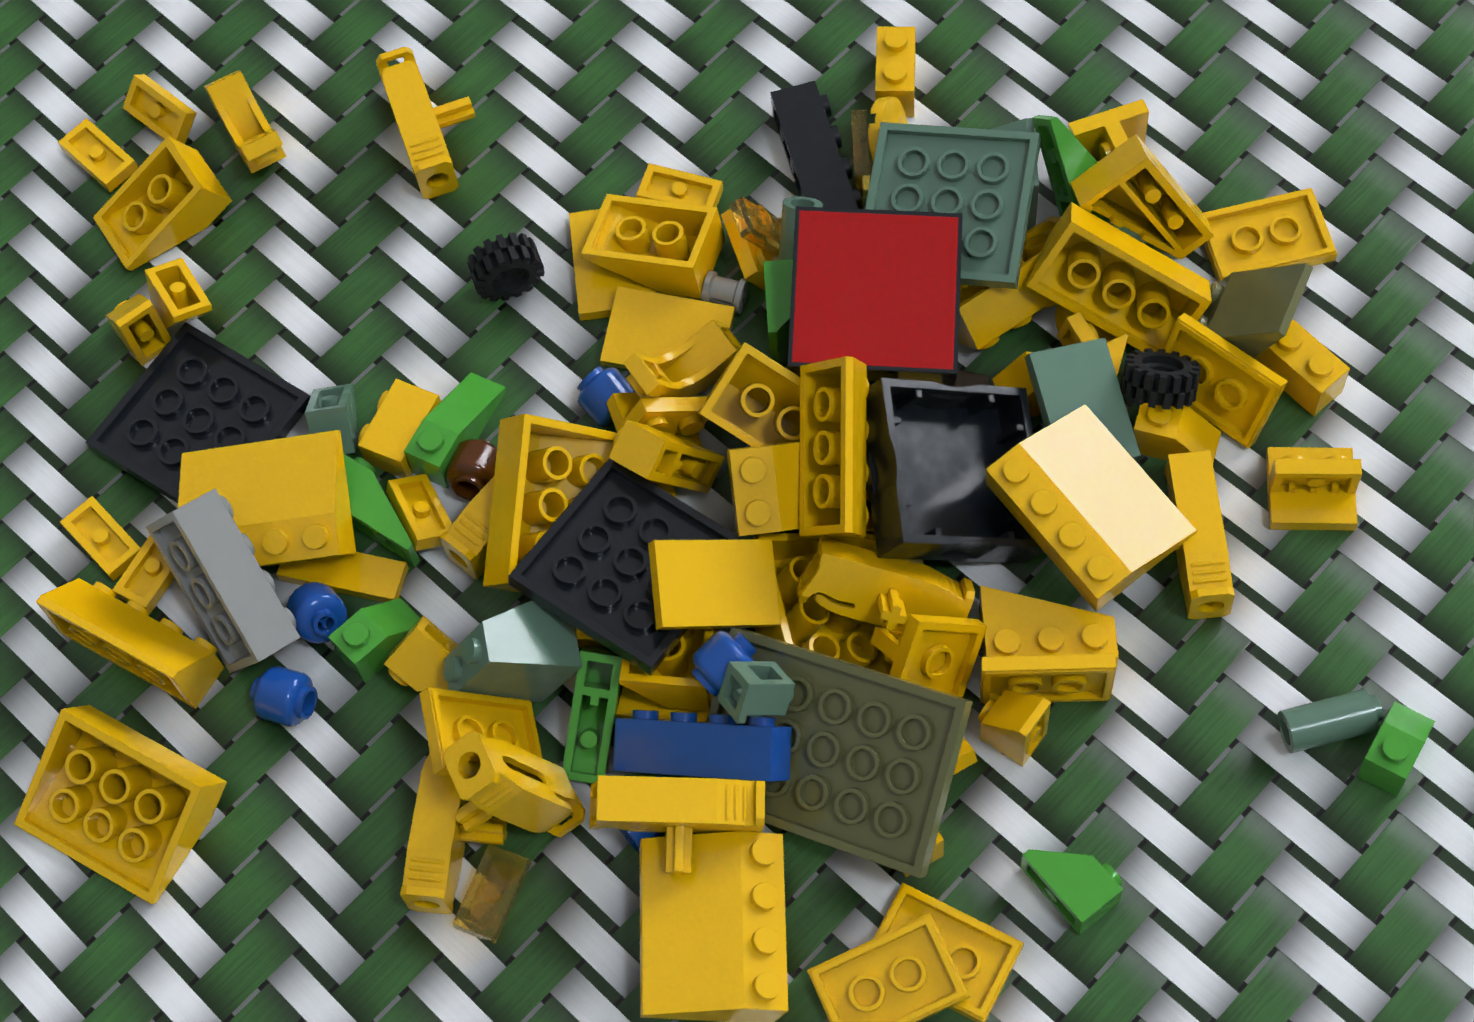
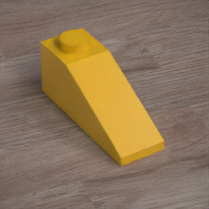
M627 419L623 427L615 435L614 447L608 457L647 480L707 494L725 459V456L651 426Z

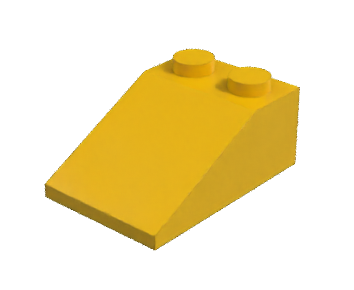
M167 136L93 216V219L125 268L133 271L206 229L232 200L198 150Z
M606 194L582 249L581 256L589 262L663 294L701 299L705 277L708 271H713L726 238L717 207Z
M800 441L727 449L736 534L738 536L799 529Z

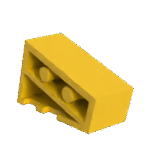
M1137 134L1133 135L1070 182L1081 208L1089 212L1093 210L1103 215L1117 227H1125L1139 234L1142 240L1180 260L1214 237L1202 211Z
M980 585V621L987 626L982 640L983 657L1115 653L1117 669L1119 654L1115 619L1113 616Z

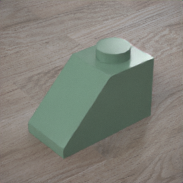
M353 383L313 389L305 410L309 434L341 430L343 453L347 456H350V453H355L358 444V428Z

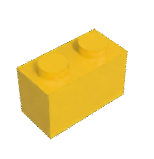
M877 27L875 101L881 97L895 96L900 100L906 117H914L916 27Z
M1293 318L1286 335L1255 357V360L1288 381L1284 391L1313 417L1342 393L1350 368Z
M395 379L390 390L384 391L377 405V412L371 423H367L359 434L358 447L364 460L373 467L398 477L411 476L412 470L404 450L423 419L441 402L439 395Z

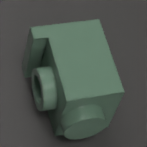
M729 661L717 700L736 723H745L747 715L754 718L766 717L767 715H786L788 706L793 699L795 683L774 661Z

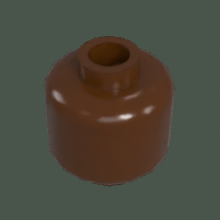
M469 439L460 442L448 464L446 479L459 497L472 500L494 477L497 448L491 442L484 439Z

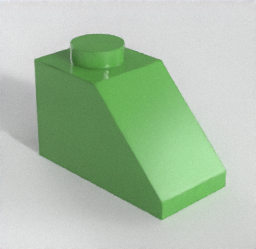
M401 598L361 608L331 633L328 638L338 656L366 683L385 667L384 663L390 652L418 622L420 617Z
M1394 701L1356 777L1397 797L1435 721Z
M1028 849L1022 854L1020 867L1022 871L1078 935L1082 934L1120 903L1123 893L1120 876L1109 864L1104 863L1101 865L1093 855Z

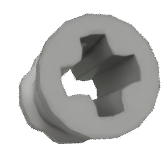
M708 271L703 284L701 301L735 307V313L741 314L747 302L750 282L745 278L737 281L718 276L715 271Z

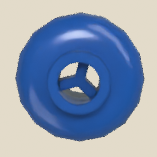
M601 366L597 367L577 387L580 391L578 396L580 407L600 427L613 424L606 403L613 393H636L625 377L614 367L604 370Z
M311 582L303 584L292 593L286 606L296 619V630L300 637L311 643L329 642L328 636L347 621V608L334 589L324 583Z
M718 631L694 653L692 660L695 668L691 672L716 697L720 692L728 662L754 661L752 656L757 650L740 632L732 637L727 632Z
M274 666L267 669L262 676L254 680L250 690V697L254 701V708L259 717L291 727L298 725L312 715L317 704L318 693L313 686L311 678L305 673L281 666Z

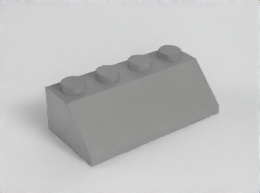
M215 488L146 526V529L208 637L217 648V652L229 673L262 661L299 639L300 635L296 630L294 615L288 608L282 606L275 593L276 585L267 571L261 569L254 557L255 549L251 540L246 534L240 532L234 522V513L230 503L225 497L220 496Z

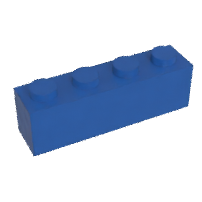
M633 710L632 718H616L613 771L768 782L789 781L792 727L775 726V717L754 718L749 716L748 724H736V721L727 714H709V722L697 721V713L671 712L670 720L659 719V711Z

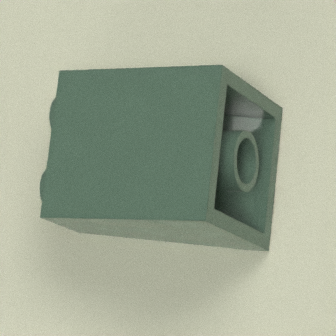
M531 600L482 621L444 658V679L448 682L449 690L530 700L531 702H543L582 667L575 627L534 600Z

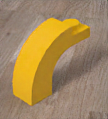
M237 70L204 86L226 131L251 173L287 157L277 131L272 129L267 122L241 71Z
M712 319L688 341L667 354L659 357H648L635 352L623 363L631 373L625 379L640 398L693 397L718 381L742 345L726 324Z

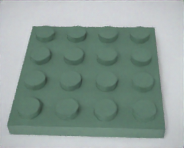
M881 122L865 209L963 214L960 285L1017 289L1041 144L1040 133Z

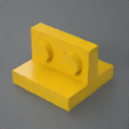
M1141 99L1068 123V129L1098 162L1135 134L1145 144L1149 110L1144 100Z
M613 393L606 402L617 432L623 427L627 419L651 426L703 447L698 432L703 429L704 424L709 419L699 414L698 411L708 396L640 398L637 393Z
M1267 448L1266 472L1269 530L1355 531L1358 524L1356 490L1362 477L1361 459H1353L1352 448Z
M909 614L904 632L889 630L886 627H875L870 643L885 654L884 659L893 664L889 675L963 698L987 626L980 620L973 618Z

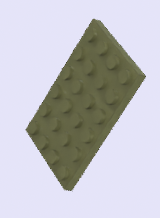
M731 627L729 634L732 637L740 632L756 648L757 652L752 656L754 661L776 662L795 683L793 699L788 706L786 715L766 716L775 717V726L792 727L790 780L765 781V823L914 877H926L973 701L743 628ZM719 694L716 697L713 696L709 714L730 715L718 702ZM747 715L745 723L736 724H748L749 716ZM692 776V778H710V777H696V776Z

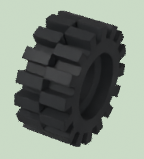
M515 232L509 233L507 238H504L503 234L497 235L496 241L491 242L490 239L483 241L484 247L476 246L473 249L474 254H469L467 267L478 295H481V298L486 300L489 297L490 301H497L501 297L502 301L509 300L510 295L515 294V297L522 296V290L529 292L534 289L532 284L540 283V276H544L545 273L542 260L531 237L527 238V235L523 233L518 237Z
M1151 348L1144 349V352L1135 350L1133 354L1128 353L1126 355L1121 392L1125 394L1127 399H1135V403L1139 405L1148 403V407L1155 408L1156 405L1162 406V409L1169 410L1170 406L1176 409L1183 408V405L1189 407L1196 400L1201 366H1198L1199 363L1196 360L1191 361V357L1187 355L1180 357V353L1172 351L1170 354L1165 353V349H1158V352H1154Z

